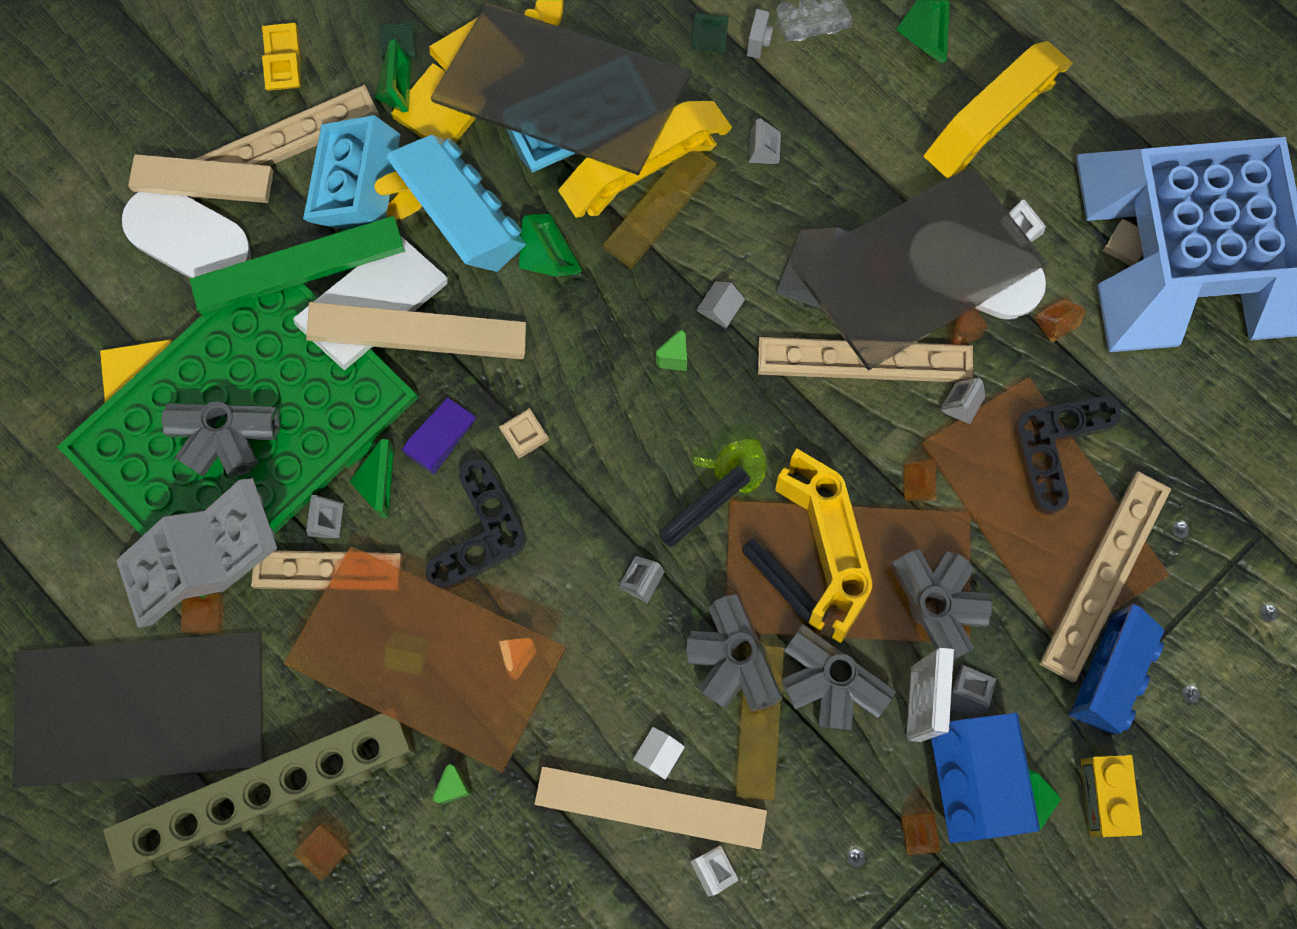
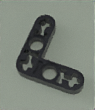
M1097 397L1033 409L1024 412L1016 421L1014 434L1032 503L1040 513L1045 515L1058 513L1067 505L1069 500V491L1056 441L1099 434L1111 430L1121 418V408L1114 399ZM1100 407L1103 412L1110 413V417L1105 423L1102 417L1091 418L1086 423V416L1095 414ZM1063 412L1072 414L1077 422L1076 428L1073 430L1063 429L1058 422L1059 414ZM1029 420H1031L1033 425H1039L1041 428L1035 434L1037 444L1039 445L1031 449L1028 446L1035 441L1031 430L1025 431L1024 429ZM1036 453L1046 455L1050 460V469L1039 471L1034 468L1032 456ZM1054 476V479L1048 483L1050 493L1057 494L1059 497L1053 503V506H1051L1049 500L1042 499V495L1047 492L1046 482L1043 481L1038 484L1037 480H1044Z
M472 459L464 463L460 469L459 478L485 532L429 561L426 566V578L434 588L441 591L453 589L517 556L525 547L526 538L491 468L481 459ZM477 469L479 473L486 472L481 477L489 491L481 494L474 481L467 482L472 477L470 471ZM489 499H498L502 502V511L496 517H488L482 511L484 503ZM508 517L511 518V521L504 522ZM504 522L511 535L518 534V537L514 539L515 546L509 548L507 544L499 545V542L503 540V535L498 526L493 530L490 529V526L499 525ZM473 547L483 548L486 551L485 561L478 566L468 564L466 561L468 550ZM457 555L460 563L467 570L463 574H461L458 568L448 573L449 580L443 582L440 578L434 579V576L438 574L437 567L443 564L446 569L457 565L452 559Z

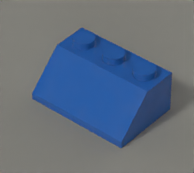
M1133 604L1110 616L1069 712V716L1108 735L1120 734L1123 730L1127 731L1131 726L1136 711L1132 709L1137 696L1143 695L1150 681V676L1146 675L1150 663L1157 661L1164 647V642L1160 641L1164 629L1141 607Z
M1018 713L949 722L948 733L931 738L950 843L1040 831Z

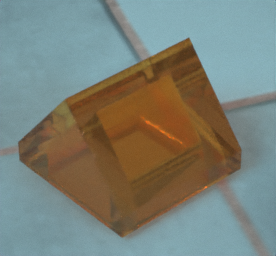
M1062 299L1037 314L1035 319L1053 343L1081 326L1086 312L1083 307Z
M970 303L964 304L958 315L951 344L965 345L980 339L989 327Z
M935 459L904 465L906 501L937 502Z
M934 812L901 816L908 855L941 852Z

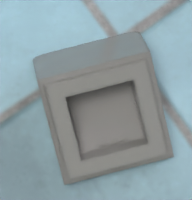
M961 664L951 688L950 710L969 718L983 717L990 706L996 678Z

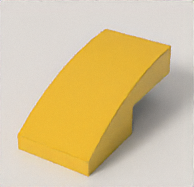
M288 23L262 26L265 55L262 56L265 89L271 91L301 88V54L297 24Z

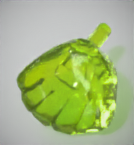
M745 439L729 444L728 447H725L718 454L717 460L701 457L694 458V466L714 468L715 475L720 480L736 466L740 465L751 478L750 482L739 491L745 494H750L754 489L758 488L766 473V456L761 442L757 439Z

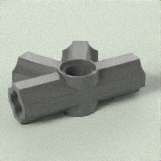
M215 401L207 405L167 404L162 412L161 423L165 436L189 437L175 458L203 477L218 456L227 475L231 478L254 470L259 461L248 439L276 440L280 431L279 410L276 407L227 406L223 402ZM227 415L226 424L216 429L217 420Z
M917 549L890 563L892 571L911 604L910 612L912 617L923 626L935 650L938 648L954 649V660L975 649L962 626L987 627L992 614V601L989 599V594L961 592L974 570L969 561L959 554L946 551L932 572L921 550ZM926 598L932 599L937 604V615L930 613L926 609Z
M734 594L714 601L708 608L719 633L691 631L689 638H687L686 653L688 663L714 666L698 689L725 709H727L741 688L750 710L753 712L777 704L779 700L783 699L766 659V649L757 638L740 596ZM750 643L752 647L750 657L740 661L739 650L743 645Z
M805 625L800 627L784 650V652L807 667L781 679L794 709L820 699L819 727L852 730L854 702L878 718L896 693L894 689L864 669L850 656L839 651ZM836 660L846 662L850 669L848 678L843 682L833 680L829 673L831 664Z

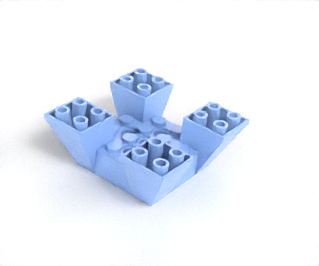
M1286 137L1077 154L1076 163L1086 221L1136 217L1144 257L1142 261L1106 279L1097 286L1108 352L1179 347L1182 344L1197 298L1232 294L1241 295L1249 341L1297 337V189Z

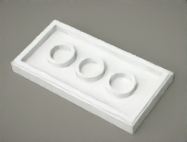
M401 236L406 252L357 266L314 302L414 312L447 284V277ZM309 306L293 318L294 324L305 335L307 334ZM313 341L343 370H346L373 347Z
M938 648L911 667L906 734L908 741L922 742L949 732L954 649Z

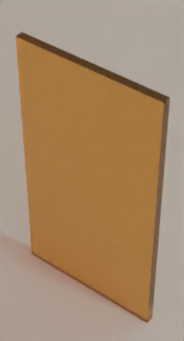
M1029 377L981 406L971 424L958 420L924 441L922 445L1053 636L1119 503L1072 438L1056 441L1069 491L1067 505L1053 515H1045L1035 509L1019 454L1014 426L1024 412L1049 407V404ZM1058 418V422H1059L1060 426H1061L1063 429H1066V428L1064 427V425L1062 424V422H1061V421L1059 420V418ZM1029 420L1024 429L1025 431L1031 430L1035 441L1028 446L1031 449L1039 445L1037 444L1035 434L1041 428L1039 425H1033L1031 420ZM1036 453L1032 456L1034 468L1039 471L1050 469V460L1046 455ZM1054 476L1044 480H1037L1038 484L1043 481L1046 482L1047 492L1042 495V499L1049 500L1051 506L1059 498L1057 494H1051L1048 483L1054 479ZM1146 541L1111 612L1170 575Z
M730 501L726 596L734 594L740 596L756 634L795 636L800 627L805 625L820 637H832L835 631L832 625L836 620L843 623L848 614L847 611L841 610L835 604H832L826 610L828 617L824 621L825 625L822 630L810 628L742 553L743 546L751 538L758 537L818 603L828 587L808 511L798 504ZM852 507L872 579V589L864 608L845 638L931 642L923 626L912 617L910 612L911 604L889 564L917 549L921 550L932 572L946 551L959 554L970 563V512ZM970 576L961 592H970ZM845 584L842 586L844 592L848 595L856 596L860 594L859 589L855 585ZM926 598V609L930 613L937 615V604L932 599ZM962 626L970 639V626Z
M351 546L285 660L284 665L503 773L566 647Z

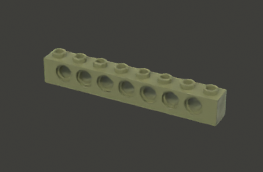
M393 708L103 829L116 873H131L133 878L154 871L156 869L154 863L168 858L169 862L183 859L193 854L191 847L205 842L206 847L216 845L229 839L227 832L241 827L243 832L249 831L265 824L263 817L278 812L279 817L301 809L300 802L311 797H314L315 801L326 799L337 793L336 787L346 782H350L351 786H356L372 779L371 772L384 766L387 771H391L408 764L407 757L415 754L416 751L401 711ZM376 739L379 743V753L375 758L367 760L363 755V746L368 740ZM334 754H340L343 759V767L339 773L332 775L327 768L328 760ZM302 768L307 774V782L302 789L296 790L292 785V776L298 769ZM267 784L271 790V796L267 803L261 805L257 801L256 792L261 785ZM230 799L234 804V813L231 818L225 820L221 816L220 808L225 800ZM193 814L197 818L198 826L196 831L189 835L185 831L184 823L186 818ZM156 829L160 833L161 842L156 850H152L149 846L148 838L150 833Z

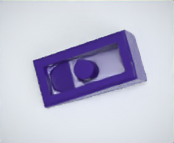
M447 397L412 435L401 450L407 457L434 475L477 418Z

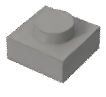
M756 9L748 42L747 56L760 59L763 46L770 47L774 27L768 26L770 14L768 11Z

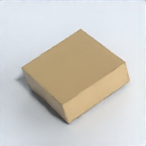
M1122 219L1103 251L1129 266L1138 263L1143 255L1138 227Z
M530 408L499 426L518 459L549 441L548 436Z

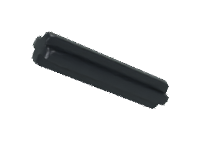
M740 465L736 466L660 530L659 536L661 540L670 548L675 546L745 487L751 480L749 474Z
M758 537L751 538L743 546L742 553L808 626L815 629L816 627L809 624L812 611L818 603ZM826 612L824 614L822 622H824L828 617Z

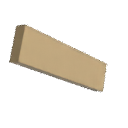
M134 155L128 187L133 192L268 203L274 171L271 166Z
M274 551L253 568L251 587L255 589L400 592L402 555L400 553Z

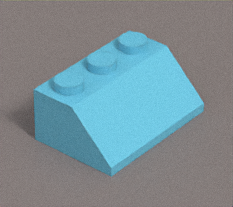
M375 115L321 124L303 219L310 223L349 230L385 219L390 194L385 196L377 194L374 185L383 176L394 172V167L386 156L391 151L398 149L401 134Z

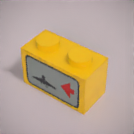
M1132 755L1081 759L1090 837L1142 835Z

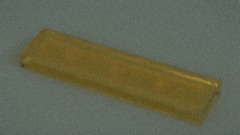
M690 151L676 159L605 242L604 249L632 269L715 171L717 163L700 151Z
M746 645L745 660L751 655V645ZM764 646L767 654L766 659L781 692L784 648ZM743 693L736 797L774 800L781 700L773 706L753 712L750 710Z

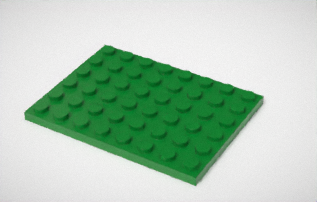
M302 283L200 316L64 439L57 448L141 536L165 516L205 511L237 481L253 478L257 492L262 497L266 518L275 534L311 500V495H317L370 442L374 441L418 399V396L371 349L346 370H343L313 341L306 340V335L294 324L293 318L307 308L309 302H314L318 297ZM219 401L227 406L276 407L279 410L280 431L276 440L248 439L259 461L254 470L231 478L227 475L218 456L203 477L175 458L189 437H167L164 435L161 421L162 412L167 404L207 405L210 402ZM227 415L217 420L216 429L226 424ZM211 594L201 595L200 597L206 600Z

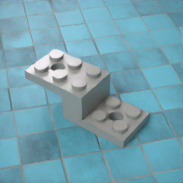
M253 478L237 481L205 511L163 517L116 561L137 626L141 628L153 625L185 598L225 591L274 552L277 546L274 531L269 526L263 509L262 497L257 492Z

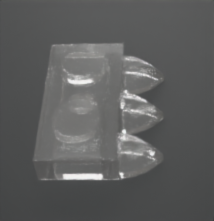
M801 0L798 9L792 4L781 2L776 10L778 27L786 42L803 41L808 37L824 33L834 34L842 29L852 27L851 14L843 0H821V4L816 0Z

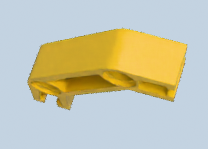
M1049 41L1032 45L952 119L923 157L947 179L961 174L981 148L1039 94L1051 90L1057 83L1054 80L1059 72H1066L1073 62Z
M714 101L683 102L588 156L558 191L576 218L583 217L585 211L590 216H598L619 192L690 151H711L717 143L710 134L719 133V135H726L732 129V126Z
M796 449L791 457L789 469L784 467L778 475L775 491L808 511L828 588L812 611L809 624L822 630L825 625L822 622L824 614L830 605L835 604L841 610L848 612L843 623L836 620L832 625L835 628L832 638L842 643L868 600L872 589V579L846 484L842 476L806 453ZM795 472H798L811 481V483L804 484L788 476V474L793 476ZM828 489L834 496L822 497L817 493V490ZM845 584L855 585L859 589L860 594L856 596L848 595L844 592L842 586Z

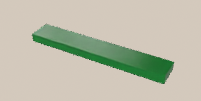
M394 216L189 278L197 310L200 314H205L406 251L397 221Z

